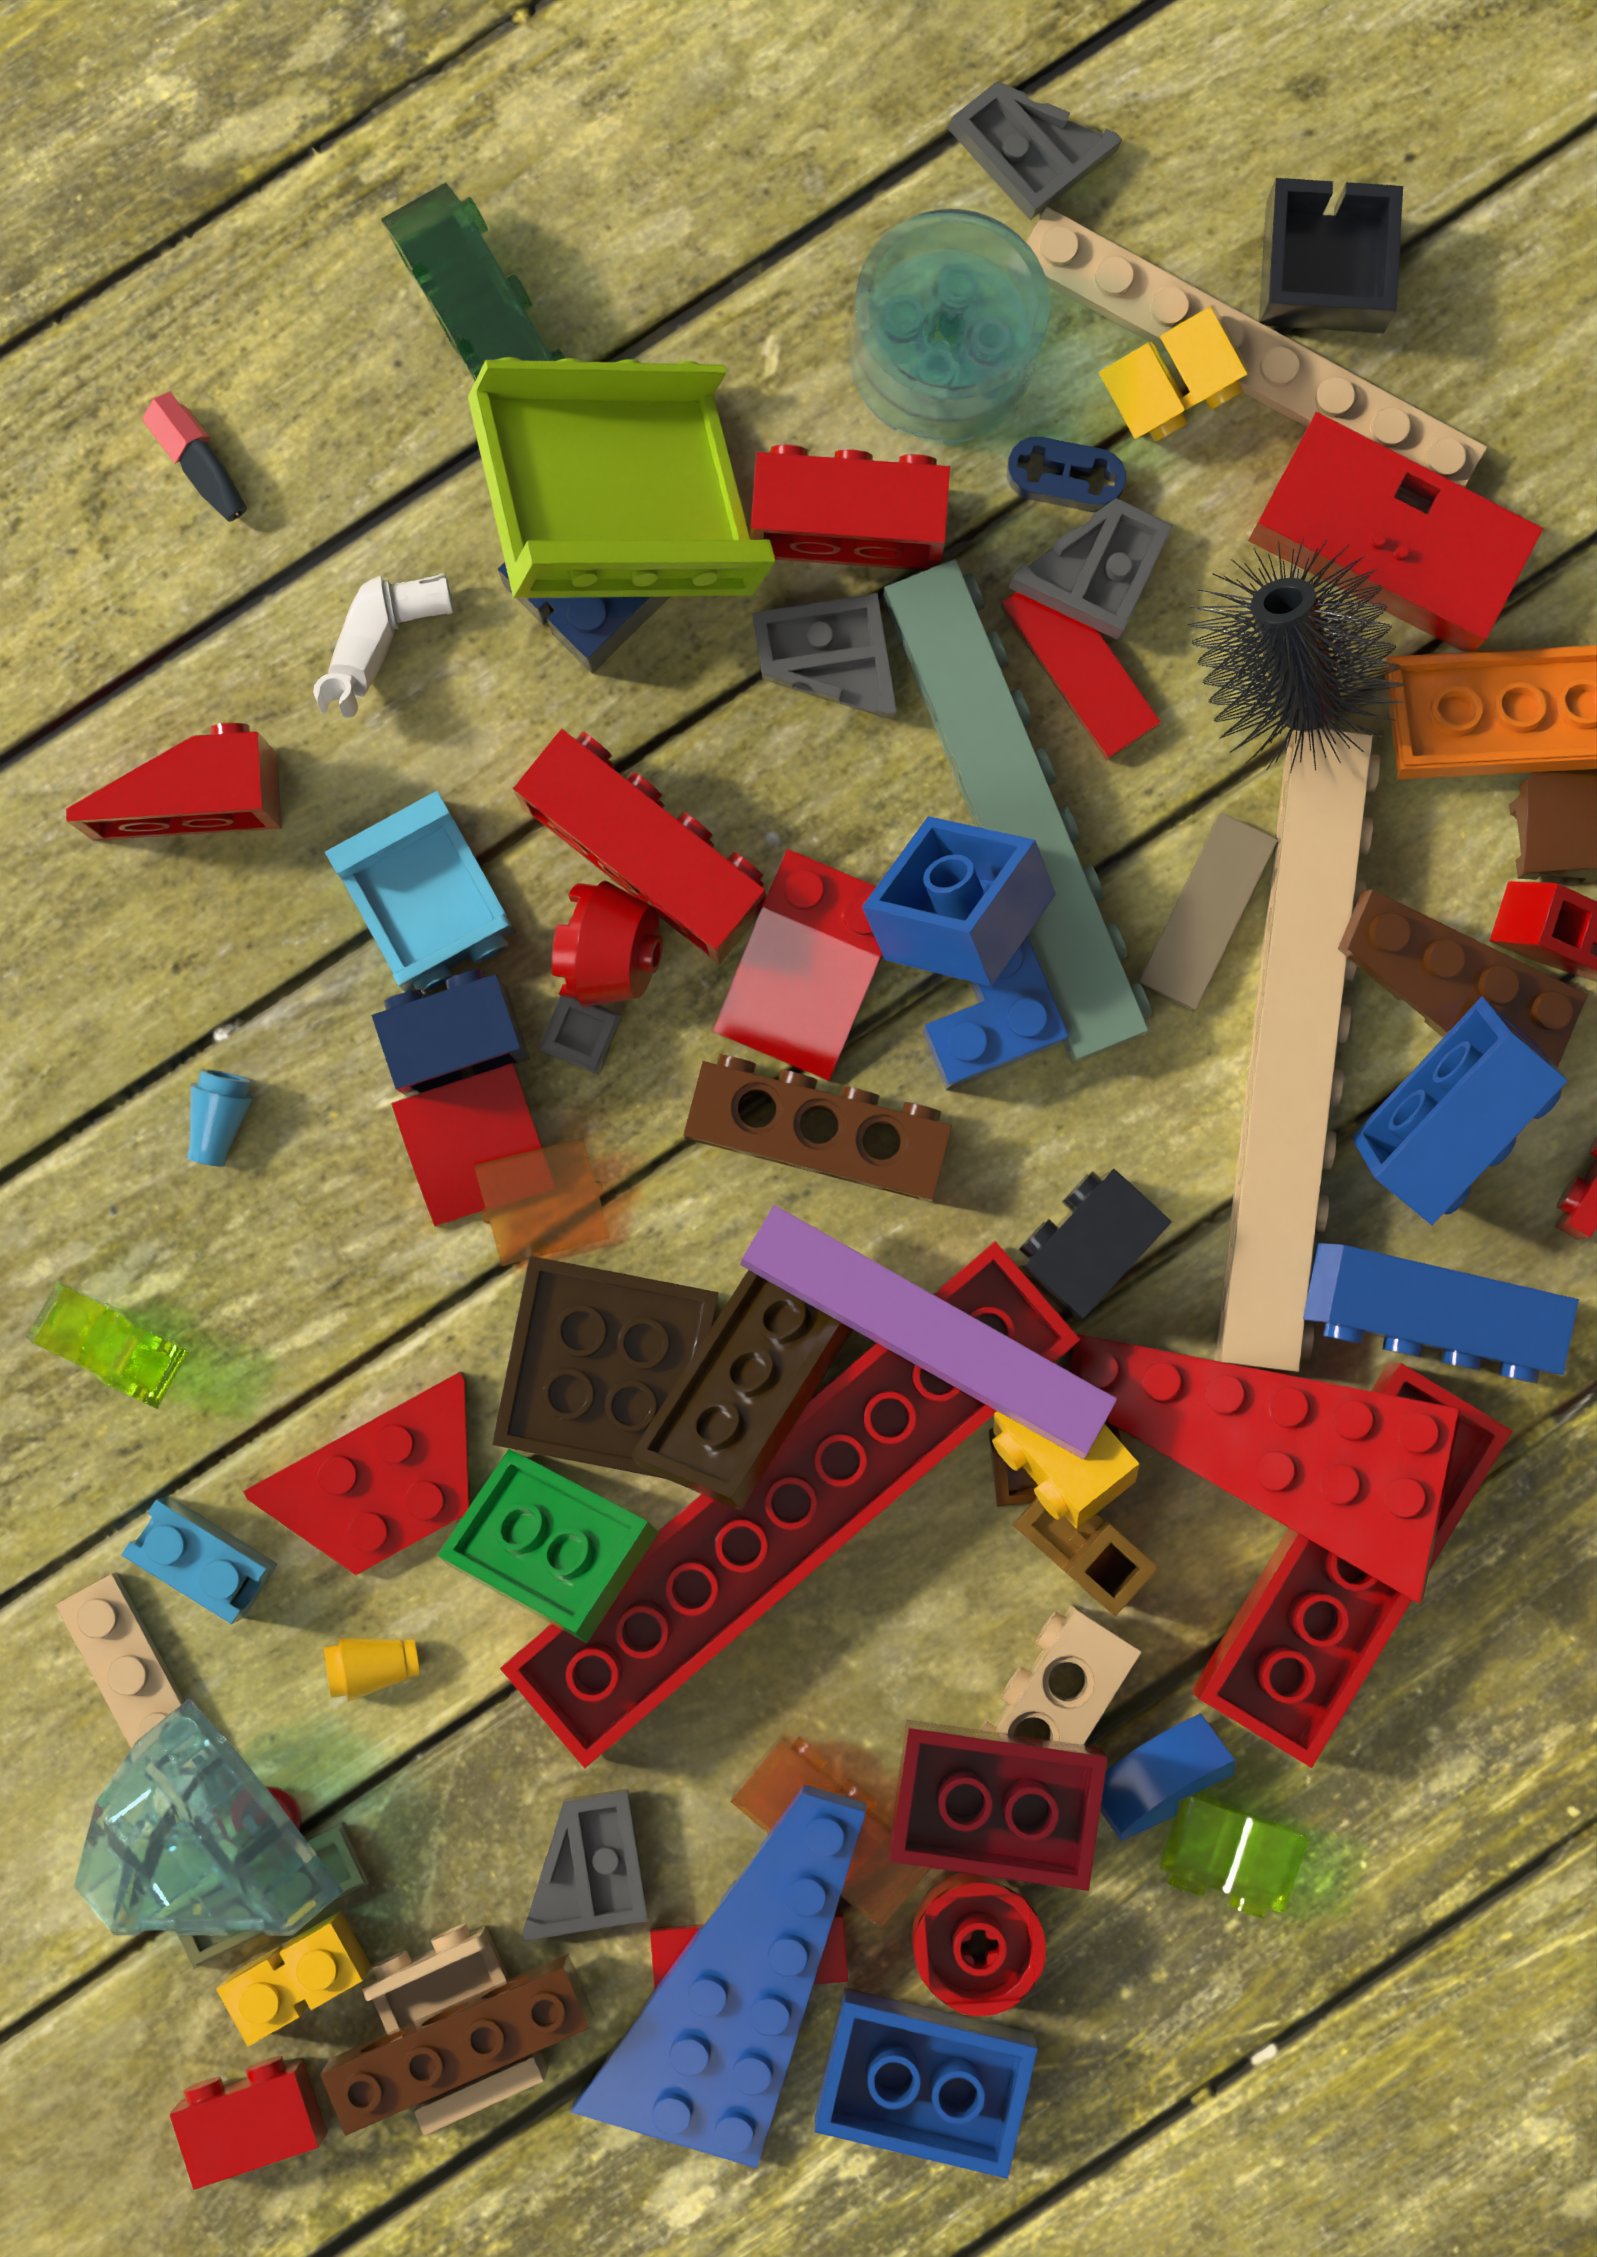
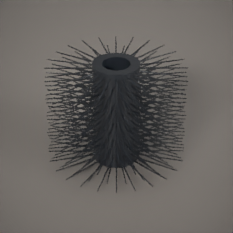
M1304 538L1302 539L1292 572L1293 549L1290 578H1286L1284 561L1283 578L1279 541L1278 551L1281 579L1278 580L1270 555L1268 554L1274 581H1272L1255 548H1253L1270 583L1266 581L1260 568L1258 569L1266 585L1262 584L1246 563L1244 564L1253 576L1232 560L1261 586L1258 591L1251 583L1250 585L1254 590L1247 588L1238 579L1236 580L1241 585L1226 576L1223 578L1214 573L1212 574L1239 586L1253 595V598L1198 589V591L1227 598L1240 605L1189 607L1224 615V617L1187 624L1188 626L1192 625L1190 627L1215 631L1192 640V644L1196 645V647L1201 646V648L1211 649L1203 654L1197 664L1200 663L1199 665L1215 668L1213 672L1205 677L1203 683L1222 687L1213 694L1214 696L1210 697L1211 699H1208L1210 700L1208 702L1217 705H1229L1214 718V721L1221 722L1241 718L1233 727L1221 735L1219 739L1258 725L1241 744L1230 751L1231 753L1276 726L1271 736L1246 764L1260 751L1262 752L1269 742L1271 744L1279 733L1281 735L1282 730L1286 727L1290 728L1286 739L1266 770L1269 769L1278 755L1275 763L1277 762L1288 740L1285 750L1286 754L1293 730H1296L1295 744L1297 730L1300 731L1290 773L1302 736L1301 763L1304 731H1308L1310 751L1311 731L1315 771L1316 760L1313 730L1315 729L1317 730L1326 758L1319 728L1322 729L1339 763H1341L1323 728L1324 726H1326L1335 744L1336 742L1327 726L1328 724H1330L1349 749V745L1339 732L1364 752L1332 723L1335 718L1344 729L1346 728L1339 719L1345 721L1356 732L1358 731L1352 725L1370 736V733L1381 738L1382 736L1351 722L1339 714L1340 711L1396 721L1395 719L1366 712L1351 704L1404 703L1366 694L1405 685L1399 682L1376 679L1399 670L1401 667L1399 664L1380 661L1396 648L1394 644L1378 641L1392 628L1390 624L1374 621L1379 615L1384 613L1383 611H1386L1387 605L1367 603L1382 590L1381 588L1383 587L1381 586L1383 585L1355 590L1371 574L1375 573L1373 571L1377 569L1338 583L1366 555L1319 582L1326 570L1346 549L1344 548L1308 582L1305 581L1310 567L1328 539L1318 553L1319 548H1317L1308 568L1309 558L1307 559L1303 576L1300 579L1298 578L1299 569L1297 571V578H1294ZM1342 572L1340 575H1338V576H1337L1336 578H1334L1332 581H1330V582L1327 583L1325 586H1323L1321 589H1319L1317 592H1315V588H1316V587H1318V586L1321 585L1322 583L1326 582V581L1329 580L1330 578L1334 577V576L1337 575L1338 573ZM1363 575H1366V576H1364V577H1362V578H1360V579H1358V580H1356V581H1354V582H1352V583H1350V584H1348V585H1345V586H1343V587H1341V588H1339V589H1337V590H1335V591H1333V592L1330 593V591H1331L1334 587L1339 586V585H1341V584H1344V583H1346V582H1349V581H1351V580H1354V579H1356V578H1359V577H1361V576H1363ZM1356 583L1355 585L1351 586L1350 588L1346 589L1345 591H1343V592H1341V593H1338V594H1334V593H1336V592H1338V591H1340V590H1342V589H1344V588H1346V587H1348V586H1350V585ZM1376 588L1373 590L1349 596L1353 592ZM1368 592H1372L1370 594L1364 595L1362 597L1356 598L1346 603H1342L1345 599L1362 595ZM1366 596H1369V597H1367V598H1365V599H1363V600H1361V601H1359V602H1357V603H1351V602H1354V601L1359 600V599H1361V598H1364V597H1366ZM1333 597L1330 600L1323 603L1326 598ZM1365 604H1378V605H1368V606H1364ZM1344 605H1350L1346 608H1339ZM1328 606L1326 609L1320 610L1321 607ZM1380 606L1370 609L1359 610L1360 608ZM1204 608H1247L1251 611L1219 610ZM1373 609H1378V610H1374V611L1367 612V613H1364V614H1360V615H1357V616H1353L1355 613H1359V612H1363V611H1368V610H1373ZM1345 610H1349V611L1346 612V613L1339 614V613H1341V612H1343V611H1345ZM1223 612H1233V613H1239V614H1229V613H1223ZM1373 612H1377V613H1374V614H1372V615L1366 616V617H1364V618H1357V617H1360V616H1363V615H1367V614H1370V613H1373ZM1252 614L1253 616L1247 617L1241 615ZM1225 618H1233V619H1235V620H1232V621H1224V622H1216V623H1208V624L1194 625V624H1199V623H1204V622H1209V621H1215V620H1220V619H1225ZM1234 622H1237V623L1232 624V625H1230V626H1205V625H1215V624H1224V623H1234ZM1348 625H1355L1351 628L1342 629L1343 627H1346ZM1251 627L1255 629L1254 631H1246ZM1380 627L1362 631L1364 628ZM1228 628H1238L1235 630H1228ZM1382 629L1365 635L1357 636L1359 633ZM1217 632H1221V633H1222V634H1219V635H1215V636H1212V637H1209V638H1205V639L1199 640V639H1201V638L1207 637V636L1212 635V634H1215V633H1217ZM1374 633H1378V634L1373 635V636H1370V637H1368V638H1363L1364 636H1368V635H1371V634H1374ZM1226 634H1227V635H1230L1229 637H1225V638H1220V639H1215V640H1211V641L1201 642V641H1204V640H1208V639L1215 638V637L1222 636V635H1226ZM1235 637L1238 638V639H1236V640H1234V641H1229V640H1231L1232 638H1235ZM1219 640H1225L1224 642H1220V643L1204 644V643H1209V642H1214V641H1219ZM1242 642V643L1237 644V645H1230V644H1232V643ZM1352 645H1359L1355 648L1346 649L1347 647H1350ZM1383 647L1373 650H1367L1368 648ZM1386 649L1372 654L1361 656L1363 653ZM1222 652H1228L1227 654L1207 659ZM1384 652V653L1379 654V655H1376V656H1374V657L1367 658L1368 656H1371V655H1374V654H1378V653ZM1229 655L1227 658H1224V659H1219V660H1214V661H1210V662H1205V661H1209V660H1212V659H1216V658H1219V657H1223V656ZM1239 657H1244V658L1241 659V660L1234 661V660H1236V659L1239 658ZM1223 661V662H1221V663L1207 664V663H1212V662ZM1239 662H1246L1245 664H1242V665H1235V664H1237V663H1239ZM1379 664H1390V665L1372 666V665H1379ZM1356 665H1362L1358 668H1351ZM1391 666V667H1386V668H1380V669H1375V670L1364 671V670H1366V669H1368V668H1377V667ZM1388 669V670L1381 671V672L1374 673V674H1370V675H1367V676H1366V675H1363L1364 673H1369V672H1374V671H1379V670ZM1230 671H1233V672H1234V673H1231V674H1227V675H1224V676H1221V677L1214 678V677H1216V676L1222 675V674L1227 673V672H1230ZM1380 673H1384V674L1379 675V676H1376V677H1374V678L1370 677V676H1374V675H1377V674H1380ZM1236 674L1234 677H1231V678H1226V679H1222V680L1212 681V680H1216V679H1220V678H1223V677H1227V676ZM1230 680V681H1228V682L1215 683V682ZM1357 680L1363 681L1360 683H1350ZM1247 681H1252L1249 684H1242ZM1365 684H1389L1354 688L1356 686ZM1392 686V687L1381 688V689H1376V690H1370V691H1365V692H1360V691H1358L1359 689H1368V688H1377V687ZM1236 690L1240 691V692H1237V693H1234V694H1230V695H1227V696H1224V697H1220V696H1223V695H1225V694L1231 693V692L1236 691ZM1242 693V694H1241L1240 696H1238V697H1233V698H1228V699L1219 700V699H1222V698H1226V697H1230V696H1233V695H1237V694ZM1340 693H1346L1349 695L1341 696ZM1257 695L1251 699H1247L1250 696ZM1341 698L1386 702H1346ZM1236 699L1235 701L1221 702V701ZM1271 699H1275L1274 702H1272V703H1267V702L1270 701ZM1247 705V706H1244V707L1239 708V709H1237V710H1234V711H1232V712H1229V711H1231V710H1233V709H1235V708H1237V707H1239V706ZM1253 706V707H1252L1251 709H1249V710H1246V711H1243V712H1239V713H1236V714H1233V715H1229V714H1231V713H1234V712H1237V711H1239V710L1245 709V708H1247V707ZM1248 712L1246 715H1243V716L1228 718V717H1232V716H1235V715H1239V714ZM1258 714H1263V715H1261V716H1259V717H1257V718H1255V719H1253V720H1251V721H1249V722H1247V723L1241 725L1242 723L1246 722L1247 720L1251 719L1252 717H1254V716H1256V715H1258ZM1265 716V718H1264L1262 721L1257 722V723H1255V724H1252V725H1250V726H1247V727H1245V728H1242V729H1240V730H1237V729H1239V728H1241V727H1243V726H1245V725H1247V724H1249V723H1251V722H1253V721H1255V720H1257V719L1262 718V717ZM1280 717V720L1278 722L1274 723L1267 729L1255 735L1268 724H1270L1272 721H1274L1276 718Z

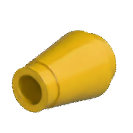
M338 1638L339 1644L323 1647L330 1698L346 1696L349 1702L407 1681L408 1678L420 1677L414 1638L406 1640Z

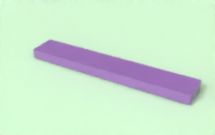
M773 1205L741 1260L740 1265L1081 1459H1084L1117 1400L1115 1397L776 1205Z

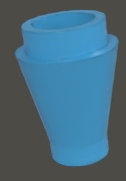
M200 1070L198 1083H191L190 1146L187 1154L189 1160L210 1166H225L227 1153L254 1099L248 1094L251 1080L218 1070Z

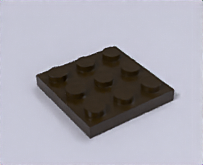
M529 1256L492 1445L662 1478L641 1469L630 1455L712 1328L719 1292Z

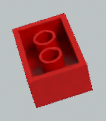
M772 446L770 453L756 452L750 527L751 540H770L775 560L920 571L929 570L941 565L945 544L950 466L937 465L936 458L920 454L902 455L899 457L898 462L874 461L871 453L861 450H838L835 452L834 457L809 456V450L801 446Z

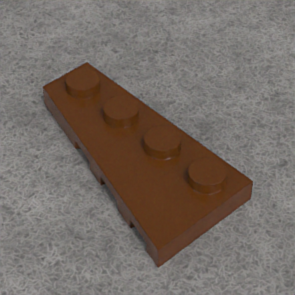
M1362 890L1338 947L1339 951L1397 1000H1404L1425 1018L1424 1022L1441 1037H1444L1483 996L1535 1040L1557 1067L1588 996L1587 993L1374 890Z

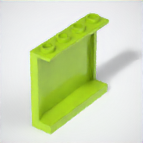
M515 357L485 360L468 395V401L513 598L754 595L775 564V558L770 540H750L714 399V393L727 373L725 365L699 364L695 361H681L675 364L640 363L632 359L618 362H581L574 358H565L558 361H521Z

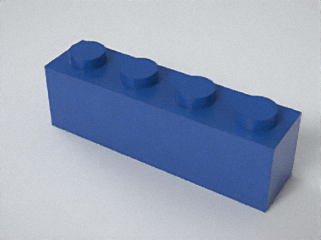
M1318 1243L1303 1319L1325 1324L1324 1337L1362 1344L1364 1333L1384 1337L1382 1350L1421 1357L1424 1346L1442 1350L1441 1363L1479 1370L1481 1360L1501 1364L1498 1376L1537 1384L1539 1372L1564 1375L1579 1299L1348 1245Z

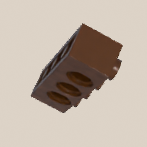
M719 1054L717 1064L702 1061L683 1134L686 1140L929 1203L932 1202L952 1128L950 1124L939 1122L940 1110L910 1102H904L902 1112L877 1106L880 1095L848 1086L842 1087L840 1096L815 1090L818 1079L786 1070H781L778 1080L754 1074L756 1063L729 1055ZM754 1093H762L769 1096L776 1106V1114L773 1120L766 1126L759 1128L746 1125L739 1117L741 1102L745 1097ZM824 1109L836 1118L838 1131L830 1141L816 1144L803 1136L800 1129L801 1120L811 1110ZM886 1125L896 1132L899 1138V1149L894 1156L889 1159L878 1160L866 1153L862 1144V1138L870 1127Z
M568 1953L334 2056L327 2062L320 2073V2077L344 2134L347 2136L589 2029L594 2012Z

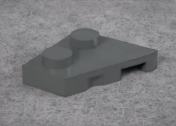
M998 81L951 118L948 130L1030 221L1041 213L1046 206L1051 205L1117 152L1122 142L1121 137L1116 132L1106 128L1103 135L1068 121L1070 112L1049 103H1036L1030 100L1024 92Z

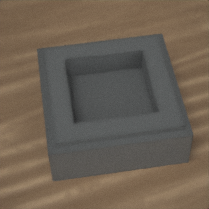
M560 996L539 1050L599 1075L621 1022L622 1015L599 1005L583 1007L578 999Z

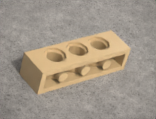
M1070 1605L1064 1616L1056 1611L1053 1612L1040 1631L1035 1644L1043 1650L1031 1669L1028 1671L1020 1666L1009 1680L1000 1697L1008 1705L995 1726L985 1721L979 1730L1014 1735V1731L1021 1721L1026 1718L1036 1717L1048 1724L1049 1736L1047 1740L1084 1745L1140 1656L1141 1651L1130 1642ZM1064 1662L1075 1663L1083 1671V1683L1080 1689L1070 1696L1056 1695L1049 1688L1051 1671L1057 1665Z

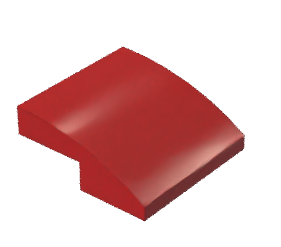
M514 1063L391 1103L415 1176L435 1227L556 1187L538 1129L534 1125Z

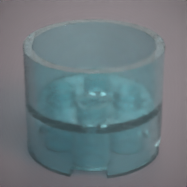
M939 209L915 215L893 227L877 242L867 256L858 278L850 331L849 364L855 386L861 398L873 414L885 425L895 431L900 429L918 437L943 440V444L958 443L990 432L1005 421L1018 407L1031 382L1050 316V295L1047 279L1037 256L1021 236L1001 221L988 215L965 209ZM940 331L945 338L956 335L955 346L951 347L945 339L934 342L935 332Z

